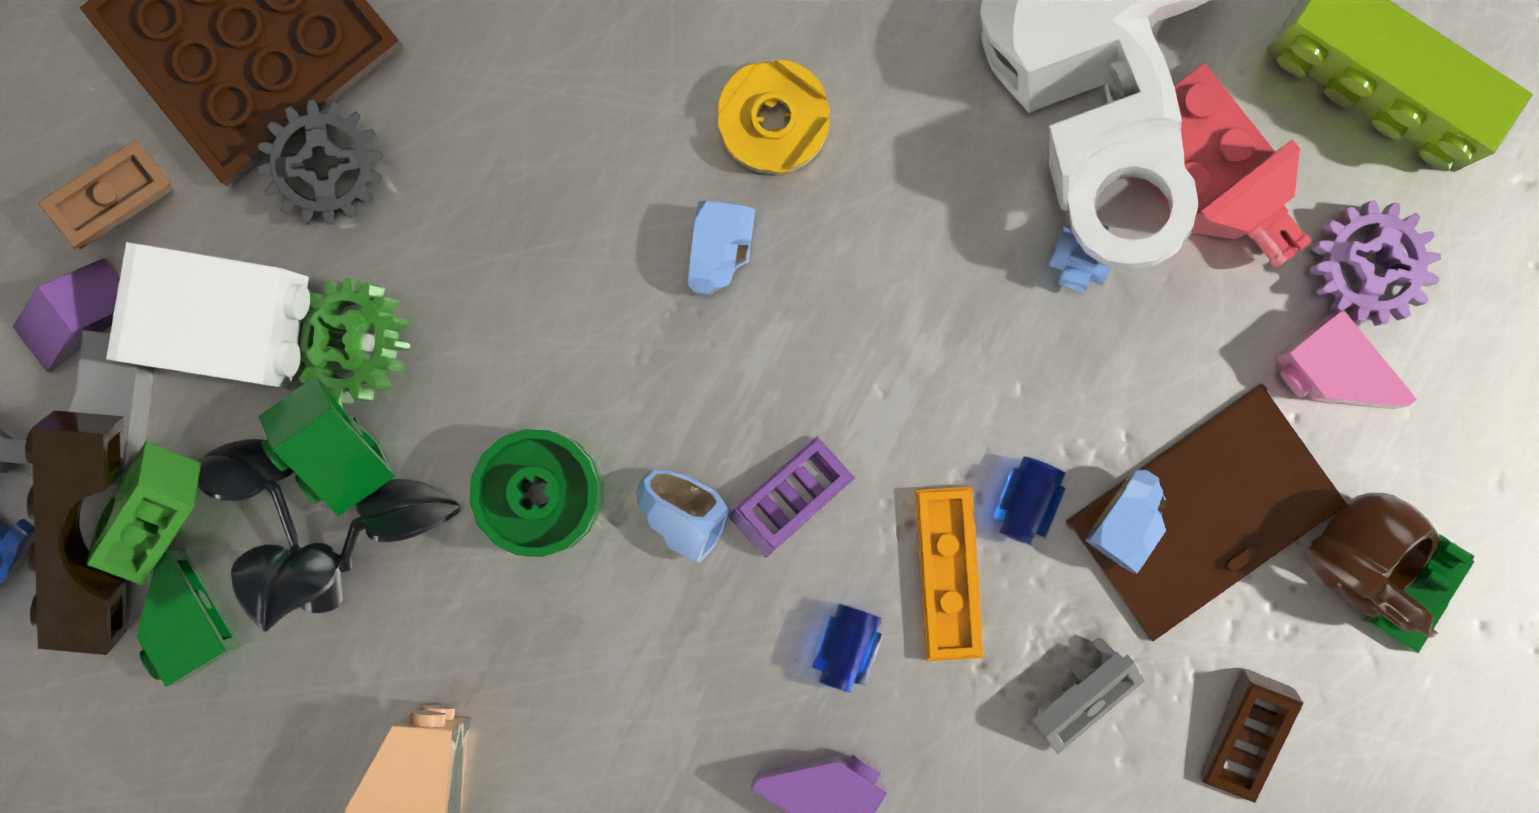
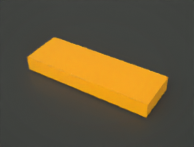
M973 487L914 490L925 660L929 662L984 658Z

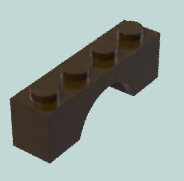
M54 410L31 428L25 443V457L27 462L32 464L33 485L27 497V514L30 519H34L35 537L28 557L29 570L31 573L36 574V594L31 603L30 622L33 627H37L38 649L108 655L127 632L126 579L87 565L89 550L84 543L80 530V512L86 497L105 491L125 472L124 416Z

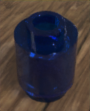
M1023 456L1019 468L1012 467L992 517L1002 523L999 533L1030 546L1034 536L1046 539L1066 490L1061 485L1066 473L1042 461Z
M839 603L835 616H828L812 664V668L822 672L819 679L820 683L849 693L852 692L854 683L866 686L883 633L878 631L882 621L881 617Z

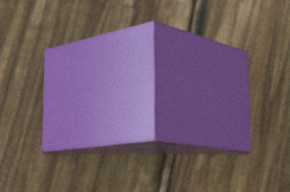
M102 258L37 286L12 326L46 372H51L81 349L83 330L104 332L112 326L120 276L107 259Z

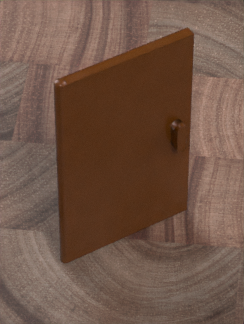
M1259 384L1138 469L1147 470L1159 477L1160 486L1166 498L1162 508V519L1166 532L1138 573H1132L1121 567L1086 541L1094 524L1126 479L1067 519L1066 525L1075 532L1149 639L1155 641L1339 511L1346 502L1268 394L1266 386Z

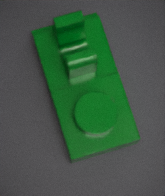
M1439 534L1437 548L1428 564L1404 591L1434 617L1432 629L1437 625L1450 600L1475 562L1473 561L1474 555ZM1366 615L1363 620L1411 652L1419 653L1428 639L1427 636L1416 631L1406 633L1384 616L1371 618Z

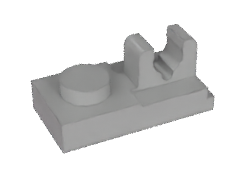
M1097 638L1092 642L1094 648L1101 656V666L1096 670L1094 668L1086 669L1081 666L1077 659L1073 658L1070 660L1068 667L1080 684L1077 685L1075 683L1066 692L1061 690L1052 694L1041 705L1039 715L1032 720L1043 738L1057 754L1063 751L1145 681L1128 654L1122 657L1102 638Z

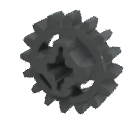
M315 99L308 100L307 114L300 116L292 106L286 108V116L290 123L284 127L280 123L271 121L268 124V128L276 136L274 143L266 141L259 142L258 145L259 150L270 155V162L257 166V173L272 174L274 179L264 190L266 195H275L281 192L286 197L280 209L283 213H287L295 205L303 208L302 222L308 223L314 211L322 212L327 225L333 224L334 210L339 208L348 217L352 218L355 216L352 201L356 197L367 203H370L373 199L370 192L365 188L367 181L373 183L382 181V175L370 169V163L383 159V152L368 150L367 143L376 136V132L374 129H369L360 133L355 128L361 116L357 111L349 115L346 120L339 117L340 107L339 102L336 101L332 102L327 113L319 112ZM326 124L336 126L347 133L354 141L356 147L341 148L328 138ZM305 126L307 142L297 154L281 156L283 147L290 135ZM324 146V151L328 156L349 158L347 161H338L337 165L330 166L328 176L324 178L318 177L315 168H306L305 165L293 166L294 163H303L304 159L311 158L314 152L313 147ZM360 168L358 177L351 188L344 194L336 197L335 183L343 172ZM285 177H301L314 188L315 199L298 193L291 187Z

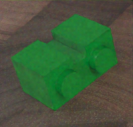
M314 376L258 416L267 436V439L261 444L269 459L281 471L290 467L297 474L295 476L296 482L307 498L314 504L323 500L338 516L395 477L380 444L355 417H350L342 403L317 376Z

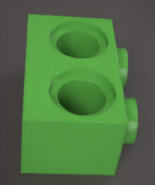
M146 440L96 519L87 565L143 585L194 508L201 463Z

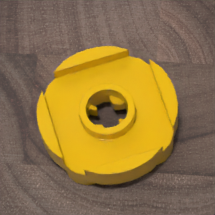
M775 59V62L765 61L759 64L755 62L738 70L723 88L718 101V130L725 148L738 163L757 173L784 176L793 170L805 166L820 152L829 132L830 108L822 84L813 73L802 65L789 60ZM778 103L784 105L789 111L784 114V119H790L784 129L781 130L778 127H774L771 131H767L761 127L759 123L764 122V118L757 117L764 105L770 109L775 108Z

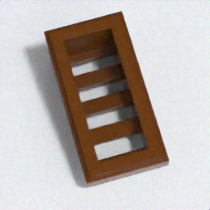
M1244 669L1233 691L1203 770L1202 782L1256 803L1304 704L1297 691L1291 686ZM1256 698L1275 704L1274 711L1255 704ZM1247 717L1268 725L1266 732L1263 733L1244 725ZM1239 739L1259 747L1257 755L1235 747L1236 740ZM1228 759L1251 768L1249 777L1224 768L1226 760Z

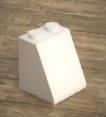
M126 242L106 359L173 372L291 389L292 377L296 374L301 359L298 346L301 323L310 306V293L307 288L309 276L283 268Z

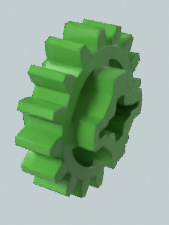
M345 278L344 283L330 280L325 282V295L310 292V305L312 309L302 319L303 326L298 341L301 353L300 364L306 366L299 377L301 383H306L314 376H317L341 403L353 404L354 400L367 402L374 400L373 389L388 391L392 386L387 373L390 370L402 372L404 369L402 363L396 359L397 351L410 349V343L399 340L398 332L404 330L409 325L408 320L393 317V314L400 305L399 301L384 297L385 288L353 278ZM354 304H358L361 306L359 310L349 309L346 312L344 309L345 307ZM340 371L348 373L353 371L355 375L343 379L337 374Z

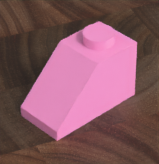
M1344 310L1326 315L1275 356L1284 367L1280 371L1284 382L1299 397L1303 398L1307 395L1311 401L1395 409L1408 407L1417 400Z

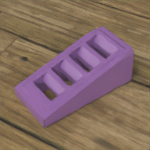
M816 436L736 506L730 513L729 518L753 546L767 558L851 483L855 477L820 438ZM809 459L832 483L826 489L803 466ZM791 475L814 498L809 504L787 482L786 479ZM774 490L796 513V516L791 520L769 497ZM756 506L779 530L773 535L753 513L752 510Z

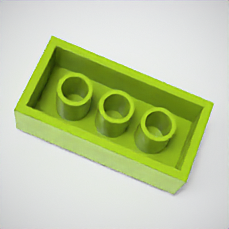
M1298 0L1267 47V50L1278 56L1276 61L1284 70L1302 78L1306 77V75L1325 87L1324 93L1330 100L1345 108H1358L1373 118L1371 124L1380 133L1396 140L1405 139L1420 149L1419 156L1426 163L1443 171L1451 169L1456 172L1494 154L1533 96L1531 92L1390 0Z

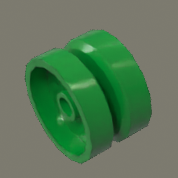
M523 429L501 437L481 455L471 476L469 503L477 526L494 545L516 556L545 557L574 547L593 530L603 509L604 482L597 462L580 443L550 430ZM544 482L547 484L543 492L549 497V500L544 504L535 503L531 499L530 490L535 483Z

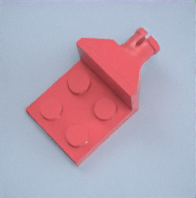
M1204 63L1174 86L1182 119L1181 136L1185 168L1194 178L1199 202L1192 233L1235 240L1247 234L1250 239L1257 243L1269 258V263L1275 269L1296 255L1295 252L1297 250H1302L1312 241L1308 234L1304 233L1289 215V210L1285 207V204L1295 197L1300 148L1294 140H1291L1274 151ZM1149 182L1169 207L1168 200L1160 188Z

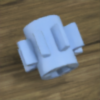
M1103 225L1106 230L1109 229L1108 226ZM1063 226L1049 262V266L1062 270L1058 284L1082 293L1087 289L1089 281L1103 285L1111 267L1103 265L1086 254L1073 235L1072 229Z

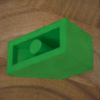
M180 549L164 552L154 567L136 637L143 648L139 653L143 666L155 680L161 679L165 687L183 682L240 648L241 645L186 551Z

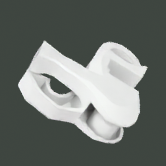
M982 0L980 20L983 25L981 41L991 70L1028 113L1110 83L1108 87L1112 103L1049 126V167L1061 210L1068 211L1072 233L1084 252L1105 266L1126 270L1153 267L1175 255L1192 233L1199 202L1194 178L1185 168L1181 136L1182 119L1175 87L1165 58L1153 36L1151 28L1157 21L1184 13L1211 0ZM1134 177L1148 180L1160 188L1168 200L1170 218L1160 231L1148 238L1129 240L1117 237L1104 228L1097 217L1096 200L1105 187L1120 179Z

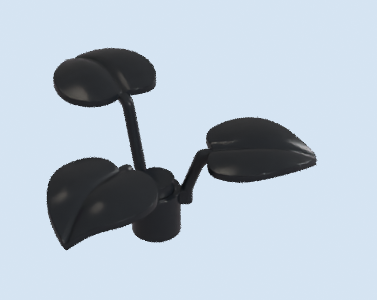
M246 439L233 441L213 449L198 460L201 465L197 486L211 498L221 501L245 500L256 496L263 489H266L273 498L290 549L288 550L285 547L273 544L254 547L238 557L231 569L232 586L240 606L249 618L264 632H267L281 618L299 607L310 613H325L336 609L342 604L344 600L342 572L352 569L351 557L357 538L362 530L365 529L367 536L377 542L402 541L425 533L445 523L460 512V506L456 500L432 486L408 479L390 480L356 504V511L361 517L355 518L351 522L340 555L335 553L331 546L324 543H312L302 548L281 487L276 482L292 475L294 471L290 467L281 471L273 464L262 447L261 443L265 440Z

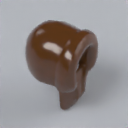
M1365 493L1354 497L1341 507L1321 536H1318L1310 543L1307 548V554L1311 568L1332 591L1359 612L1371 618L1384 616L1406 633L1416 631L1429 638H1434L1438 634V632L1431 628L1434 619L1432 614L1404 592L1419 576L1433 556L1439 542L1437 530L1431 521L1416 507L1395 495Z

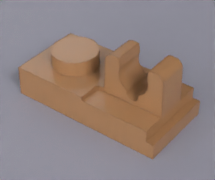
M135 139L40 200L38 204L75 251L78 248L80 250L114 227L127 221L171 192L172 188L169 180Z

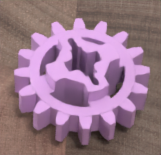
M1376 200L1362 204L1360 214L1353 206L1341 211L1340 218L1342 224L1332 220L1322 227L1330 240L1319 241L1313 244L1312 250L1323 256V262L1310 267V273L1324 275L1326 282L1316 292L1318 296L1332 293L1336 297L1330 308L1333 313L1349 307L1351 308L1350 318L1355 324L1364 322L1370 313L1373 325L1381 326L1388 324L1390 313L1397 321L1411 316L1408 303L1416 307L1427 303L1429 299L1420 288L1438 283L1439 277L1428 272L1427 269L1429 264L1441 260V254L1426 251L1425 244L1430 242L1435 235L1433 231L1417 233L1414 229L1420 219L1417 213L1402 220L1399 218L1400 204L1394 202L1387 205L1380 213ZM1372 227L1371 232L1366 234L1364 243L1357 241L1350 243L1346 241L1357 229ZM1400 241H1401L1402 244L1404 245V247H1405V249H1406V251H1407V254H1406L1405 250L1403 249V247H1402ZM1376 253L1375 262L1383 266L1385 271L1374 274L1375 265L1367 261L1365 257ZM1341 269H1343L1347 279L1349 280L1351 284L1350 287L1344 280ZM1387 284L1393 286L1403 285L1402 289L1389 300L1378 301L1379 296L1384 294Z

